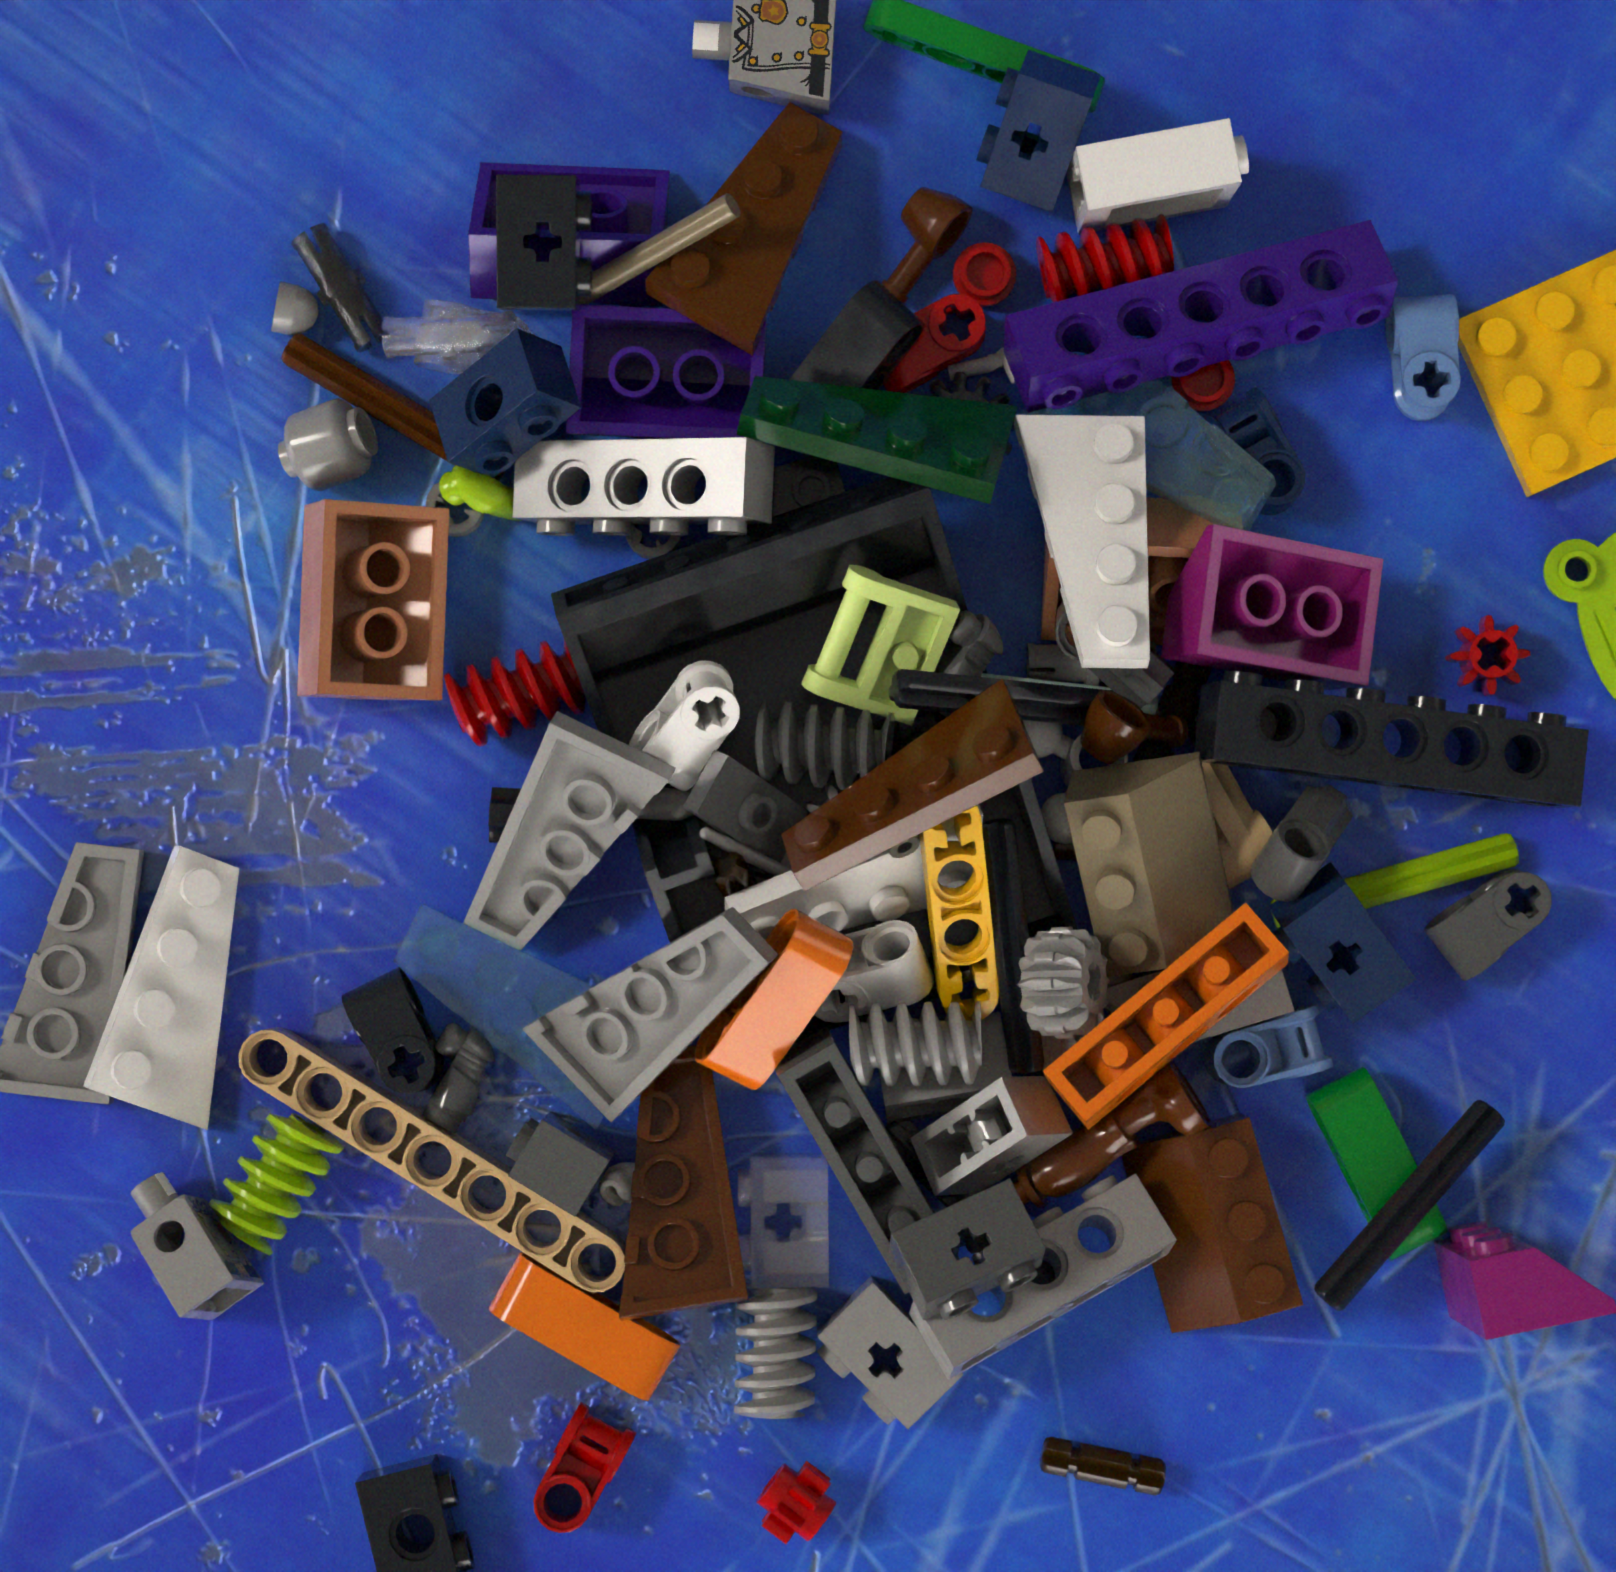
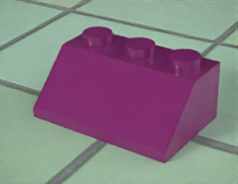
M1217 524L1207 525L1169 594L1161 658L1226 671L1256 673L1263 675V678L1284 682L1287 679L1316 681L1324 683V689L1326 690L1368 686L1384 559Z
M1486 1221L1449 1228L1451 1238L1434 1241L1449 1317L1485 1340L1616 1313V1304L1613 1298L1537 1248L1514 1238L1512 1233H1504L1500 1231L1499 1227L1488 1228Z

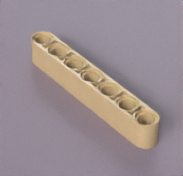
M282 1027L268 1028L251 1034L243 1042L239 1051V1067L243 1075L255 1086L581 1289L589 1292H604L613 1288L621 1280L625 1271L626 1245L624 1240L614 1231L581 1211L574 1217L508 1177L512 1169L511 1167L458 1134L452 1133L427 1119L418 1109L294 1032ZM267 1039L278 1041L284 1046L287 1053L285 1069L278 1075L265 1072L257 1061L258 1049ZM320 1073L334 1076L342 1087V1097L335 1108L319 1106L312 1097L311 1085L315 1077ZM373 1107L387 1109L395 1117L397 1130L389 1142L374 1140L367 1133L365 1119L367 1113ZM436 1141L443 1144L449 1150L451 1166L446 1174L434 1176L422 1168L419 1162V1152L424 1143ZM491 1175L498 1178L504 1184L506 1200L503 1206L497 1209H487L476 1202L473 1196V1186L477 1178ZM536 1210L553 1212L561 1223L559 1238L550 1243L536 1241L527 1229L529 1214ZM591 1244L607 1246L613 1251L616 1258L615 1269L606 1276L589 1274L581 1263L582 1250Z

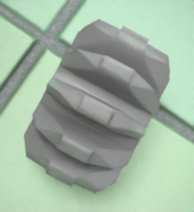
M1051 927V931H1038L1035 937L1028 938L1024 946L1025 957L1020 958L1018 963L1021 969V980L1017 985L1021 988L1022 992L1020 1007L1023 1011L1027 1012V1022L1031 1030H1038L1042 1036H1055L1056 1039L1077 1038V1035H1086L1103 1021V1008L1107 1007L1109 1003L1106 994L1107 984L1110 982L1106 976L1105 969L1107 958L1101 954V943L1097 936L1090 935L1086 929L1073 930V927Z

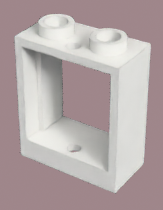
M1230 118L1076 146L1066 174L1077 232L1081 234V231L1087 227H1091L1095 231L1106 230V226L1114 222L1119 224L1120 227L1131 225V222L1136 218H1142L1145 222L1154 221L1159 214H1163L1165 218L1225 208L1238 187L1241 186V175L1249 173V160L1244 137L1242 135L1233 136Z

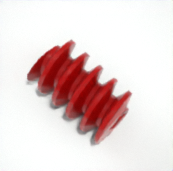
M1159 214L1156 217L1153 234L1145 220L1142 218L1134 219L1131 222L1128 239L1120 225L1116 222L1109 223L1106 226L1103 243L1091 227L1084 228L1081 231L1078 248L1067 232H1060L1056 236L1054 252H1051L1041 236H1038L1036 239V250L1043 288L1047 299H1051L1053 303L1069 299V296L1072 294L1081 296L1092 293L1095 290H1104L1174 271L1172 241L1169 226L1163 214Z
M565 639L564 651L561 655H557L546 640L540 642L539 662L536 663L532 662L522 648L515 651V670L512 671L506 668L498 656L492 657L491 677L487 679L481 675L473 664L468 665L466 685L462 687L459 686L449 672L444 673L448 695L460 728L479 747L485 746L488 742V727L490 724L501 738L506 739L512 735L513 717H516L527 731H531L536 728L537 709H540L550 722L557 711L561 713V701H565L576 715L583 714L585 710V694Z

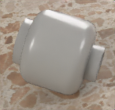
M339 398L329 400L289 416L284 426V441L278 444L279 458L286 473L292 478L298 476L307 487L316 491H323L365 475L370 468L372 456L377 454L378 451L376 432L367 413L360 407L353 408L349 403Z

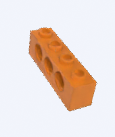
M1245 902L1043 1070L1046 1080L1089 1130L1288 965L1289 951Z

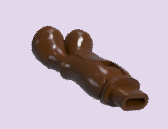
M1173 1060L1089 1130L1085 1125L1072 1131L1073 1134L1015 1171L1017 1179L1012 1181L1023 1205L1025 1206L1032 1201L1038 1209H1042L1048 1205V1196L1054 1198L1063 1197L1091 1183L1118 1157L1140 1147L1141 1143L1136 1133L1157 1121L1169 1122L1178 1132L1186 1136L1196 1135L1209 1127L1208 1123L1211 1119L1205 1107Z

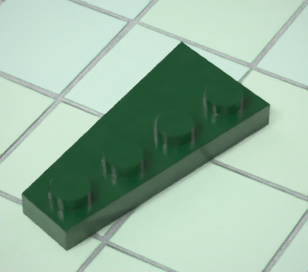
M755 376L740 415L737 435L990 504L1018 406Z

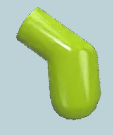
M457 465L452 468L451 472L444 473L440 478V493L449 504L459 506L466 503L477 512L517 522L522 521L512 518L514 488L505 486L495 478Z

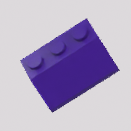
M480 162L468 231L471 298L497 301L496 175H576L580 179V191H591L592 229L591 231H580V257H591L593 272L668 228L670 170ZM541 226L540 237L529 239L528 246L530 249L540 253L541 262H549L550 251L556 248L561 249L562 239L552 235L549 226ZM657 265L591 303L619 304L624 307L662 306L661 302L646 294L645 279Z
M580 304V311H572L569 371L581 409L567 419L566 434L650 439L743 437L737 435L742 409L754 377H765L767 318L761 330V339L752 356L673 309Z

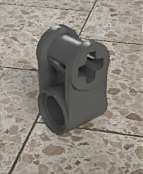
M1517 869L1502 870L1494 874L1468 896L1459 899L1439 913L1426 925L1424 931L1463 981H1467L1490 967L1510 946L1543 922L1548 916L1552 905L1551 892L1547 884L1537 875ZM1511 885L1521 889L1528 888L1529 890L1522 898L1527 907L1523 912L1510 908L1505 909V906L1511 901V896L1507 892Z

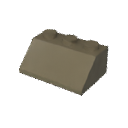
M1200 752L1072 771L1064 800V807L1094 936H1097L1101 943V954L1107 958L1106 976L1166 969L1234 912Z

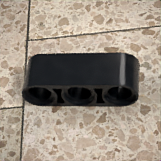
M871 281L862 287L845 305L789 380L879 390L917 342L925 328V323L880 281ZM800 452L805 458L813 456Z

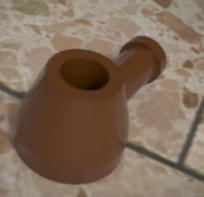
M927 187L918 189L908 200L901 213V220L915 242L887 281L883 280L881 282L904 305L909 299L907 295L931 262L947 253L960 238L972 216V206L952 194Z
M1101 690L1093 699L1087 711L1080 743L1097 760L1113 764L1137 748L1145 739L1161 742L1167 747L1178 748L1185 743L1189 728L1186 720L1180 716L1168 715L1164 717L1144 713L1127 698L1112 691Z

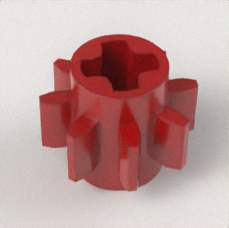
M1486 615L1480 619L1479 634L1477 635L1464 626L1457 628L1454 632L1463 644L1459 651L1445 656V660L1448 662H1458L1463 672L1458 679L1457 685L1462 687L1472 683L1473 680L1480 681L1484 696H1491L1496 692V678L1501 677L1510 685L1518 684L1521 678L1513 668L1517 660L1531 656L1529 650L1517 649V645L1513 640L1519 627L1515 624L1503 631L1494 630L1492 616ZM1494 643L1498 650L1495 652L1493 659L1499 666L1493 665L1482 669L1477 663L1482 657V652L1477 645L1482 647Z
M805 1461L798 1473L784 1463L772 1476L756 1500L758 1505L768 1511L762 1519L763 1523L761 1526L784 1544H787L794 1533H797L807 1542L810 1541L825 1523L836 1505V1501L825 1494L831 1485L829 1482L831 1479L808 1461Z

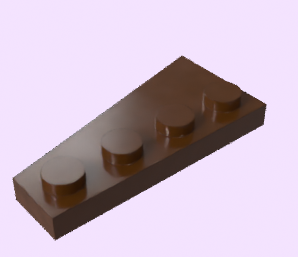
M789 102L706 204L708 205L728 193L736 200L740 208V217L660 262L645 279L646 294L753 356L761 339V330L769 311L773 310L780 294L781 282L791 259L795 258L802 242L805 225L811 211H815L842 147V131Z
M1003 678L781 834L792 872L804 891L1044 772L1014 698Z
M696 1045L688 1046L640 1094L637 1147L631 1187V1209L624 1259L623 1292L619 1311V1319L621 1321L749 1300L713 1070L697 1063L695 1060Z

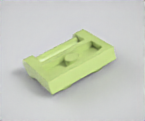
M849 565L842 582L846 592L817 663L808 665L801 685L818 696L861 710H870V713L887 717L889 712L894 713L895 721L912 726L918 710L899 708L894 701L890 700L889 687L892 685V676L900 669L935 672L960 608L954 600L885 578L866 567ZM870 600L885 604L886 607L856 680L840 675V672Z

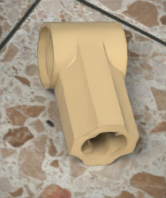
M1202 762L1230 890L1252 877L1250 871L1252 863L1273 831L1261 813L1256 809H1251L1227 765Z

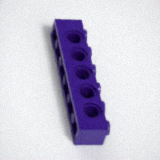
M1371 220L1008 314L1005 318L1003 352L1027 413L1045 408L1063 409L1074 404L1079 399L1105 392L1123 393L1143 382L1170 375L1173 377L1187 376L1207 365L1230 359L1234 361L1247 360L1256 356L1261 351L1286 344L1303 345L1318 339L1324 334L1351 327L1355 329L1368 328L1382 319L1390 317L1398 279ZM1256 304H1264V305H1267L1268 307L1259 306V305H1256ZM1195 320L1208 321V323L1197 322ZM1133 336H1145V337H1148V338H1147V339H1139V338H1136V337H1133ZM1072 352H1084L1087 355H1077Z

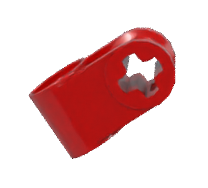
M951 294L915 312L914 314L925 323V328L917 342L883 384L886 391L907 393L933 379L941 371L947 369L948 365L956 364L977 352L982 346L986 334V319L983 309L978 302L967 295ZM956 313L960 320H966L971 317L973 321L968 325L969 337L959 341L954 333L943 336L942 332L947 328L946 316Z
M580 1402L553 1451L555 1456L537 1488L533 1502L534 1513L539 1522L548 1530L557 1533L572 1532L581 1527L589 1517L605 1485L610 1483L616 1474L637 1432L630 1428L623 1432L589 1414V1406ZM583 1436H586L587 1438H589V1439L595 1441L596 1443H598V1444H600V1445L606 1447L607 1449H604V1448L600 1447L599 1445H597V1444H595V1443L589 1441L588 1439L584 1438ZM565 1483L572 1485L578 1490L582 1499V1506L577 1512L562 1516L554 1513L549 1508L546 1502V1493L557 1484Z

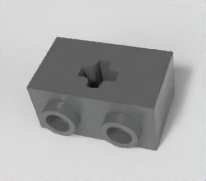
M550 1112L540 1123L531 1118L528 1123L526 1122L506 1154L507 1157L516 1161L508 1177L575 1217L583 1207L616 1151L553 1112Z
M1010 1178L892 1232L889 1253L923 1321L939 1313L943 1320L957 1317L978 1304L979 1301L976 1296L997 1286H1000L1002 1292H1009L1025 1285L1038 1275L1035 1268L1041 1266L1046 1250ZM966 1246L971 1254L982 1251L980 1264L973 1265L968 1257L957 1260L959 1247Z

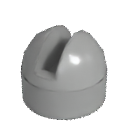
M280 281L271 332L286 335L305 333L313 327L318 317V303L313 294L304 287Z

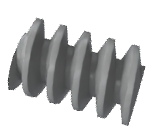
M981 1001L976 1002L970 1020H965L958 1002H951L944 1021H939L932 1002L924 1003L918 1021L912 1020L906 1003H899L892 1022L886 1021L879 1003H873L866 1022H860L854 1005L850 1004L851 1068L855 1072L859 1085L861 1087H868L875 1068H879L887 1086H895L901 1067H906L911 1083L914 1086H921L927 1067H932L940 1085H947L954 1066L959 1067L965 1084L973 1085L979 1066H982Z
M746 1283L748 1288L755 1290V1296L749 1298V1300L737 1302V1309L753 1315L754 1322L736 1328V1335L753 1341L754 1348L735 1354V1361L753 1367V1374L736 1379L735 1387L752 1393V1400L734 1405V1413L747 1417L766 1419L803 1417L805 1414L797 1410L814 1404L815 1393L798 1384L815 1378V1367L798 1358L816 1352V1341L799 1334V1332L815 1327L817 1316L799 1307L816 1301L817 1289L800 1283Z

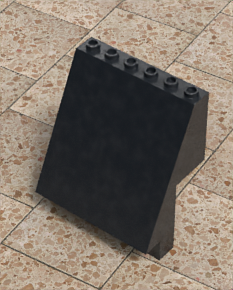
M886 477L772 517L771 524H750L747 526V535H719L551 593L556 618L598 731L629 745L641 721L655 709L677 679L679 673L687 665L697 661H713L722 665L729 672L733 682V693L740 707L739 720L735 728L729 733L717 751L729 755L757 776H759V771L755 758V732L758 712L763 699H767L771 718H778L785 702L792 701L797 721L804 720L811 704H818L823 724H829L837 706L844 707L848 726L855 727L863 710L818 696L801 685L808 665L817 663L846 592L842 582L849 565L863 566L879 573L885 578L957 602L960 611H968L930 488L893 477ZM870 600L840 675L856 680L885 610V604ZM948 638L940 660L952 642L950 638ZM918 710L912 726L895 721L901 728L903 748L946 717L939 712ZM870 713L872 722L886 719V717ZM782 765L774 780L768 782L804 808L805 802H814L821 805L828 798L825 786L821 788L813 786L808 767L799 784H788ZM833 770L827 783L830 782L839 794L843 790L839 789ZM858 773L855 782L861 778L860 773ZM1031 778L980 803L983 822L1000 818L1013 819L1015 822L1029 938L1035 937L1038 931H1051V927H1073V930H1078ZM667 783L663 788H675V787H673V786H671L670 784ZM695 815L681 821L635 819L632 827L643 870L669 941L672 942L724 912L725 899L715 884L717 878L713 875L715 872L710 855L725 860L728 853L700 837V830L704 827L717 830ZM749 863L747 864L749 869L765 874V871ZM924 909L904 914L895 920L908 922L915 928L934 974V986L929 994L918 1002L931 1001L939 997L935 982L928 910ZM969 919L955 921L947 928L944 940L954 946L967 944L975 938L979 925ZM876 921L843 929L839 932L845 935L875 927L886 921ZM969 965L959 966L963 984L973 981ZM839 989L840 1003L843 1004L845 1002V996L841 993ZM869 1014L858 1016L860 1022H866ZM814 1015L794 1044L825 1026L832 1030L849 1024V1021L839 1023L826 1022Z

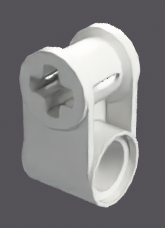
M697 661L687 665L679 673L677 679L655 709L641 721L629 742V746L675 767L676 769L668 784L682 792L689 790L695 785L713 751H717L739 720L740 707L733 693V682L729 672L722 665L713 661Z
M892 920L883 922L875 927L845 934L853 941L851 959L842 977L814 1015L826 1022L849 1021L850 1004L854 1005L857 1015L861 1016L869 1014L873 1003H879L881 1009L884 1010L896 1007L899 1003H906V1006L914 1004L928 995L934 986V974L915 928L908 922ZM839 989L841 993L845 996V1002L843 1004L840 1003Z

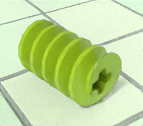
M294 1112L291 1113L289 1118L269 1113L266 1119L277 1132L276 1137L272 1139L254 1135L252 1138L253 1143L263 1154L262 1158L256 1160L240 1156L237 1162L249 1176L244 1182L226 1177L223 1181L225 1187L234 1197L233 1201L228 1203L211 1199L208 1203L220 1219L219 1222L228 1231L249 1246L269 1256L273 1254V1251L264 1237L281 1240L287 1233L286 1225L279 1216L296 1218L302 1211L299 1202L293 1194L310 1197L316 1190L314 1182L306 1172L325 1175L331 1167L321 1151L339 1154L344 1149V1146L325 1129Z

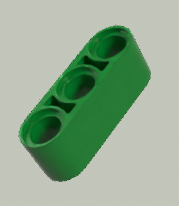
M1361 1067L1307 1094L1305 1097L1367 1223H1369L1418 1166L1375 1082L1368 1071ZM1437 1204L1434 1205L1388 1258L1389 1261L1448 1232L1447 1225Z

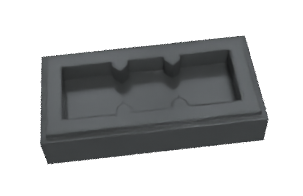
M716 750L713 751L683 805V808L723 835L780 863L786 854L781 834L805 818L809 812L732 757Z

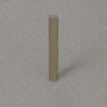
M726 193L592 272L591 297L580 296V304H590L740 217V208L736 200Z

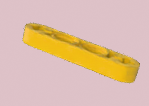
M976 805L954 816V829L958 841L947 842V834L942 823L919 834L936 989L945 1012L947 1013L951 1002H958L965 1020L971 1019L977 1001H981V1020L985 1019L993 1012L999 998L982 821L978 806ZM965 861L972 866V874L967 882L956 888H948L938 882V874L947 863ZM969 919L979 925L975 938L967 944L954 946L944 940L947 928L955 921ZM969 965V970L977 987L973 988L972 998L961 1000L959 993L962 992L963 982L959 966Z

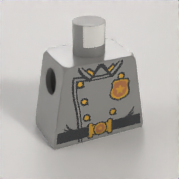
M733 0L732 22L694 20L692 58L729 61V91L734 94L784 106L791 102L805 111L829 115L836 0Z
M163 1172L147 1178L131 1191V1196L146 1217L143 1222L131 1230V1236L179 1317L214 1320L264 1284L255 1268L229 1231L219 1222L220 1219L204 1198L185 1194L178 1196ZM183 1231H184V1232H185V1238H184V1241H183V1243H182V1245H181L180 1239H181V1235H182V1233H183Z

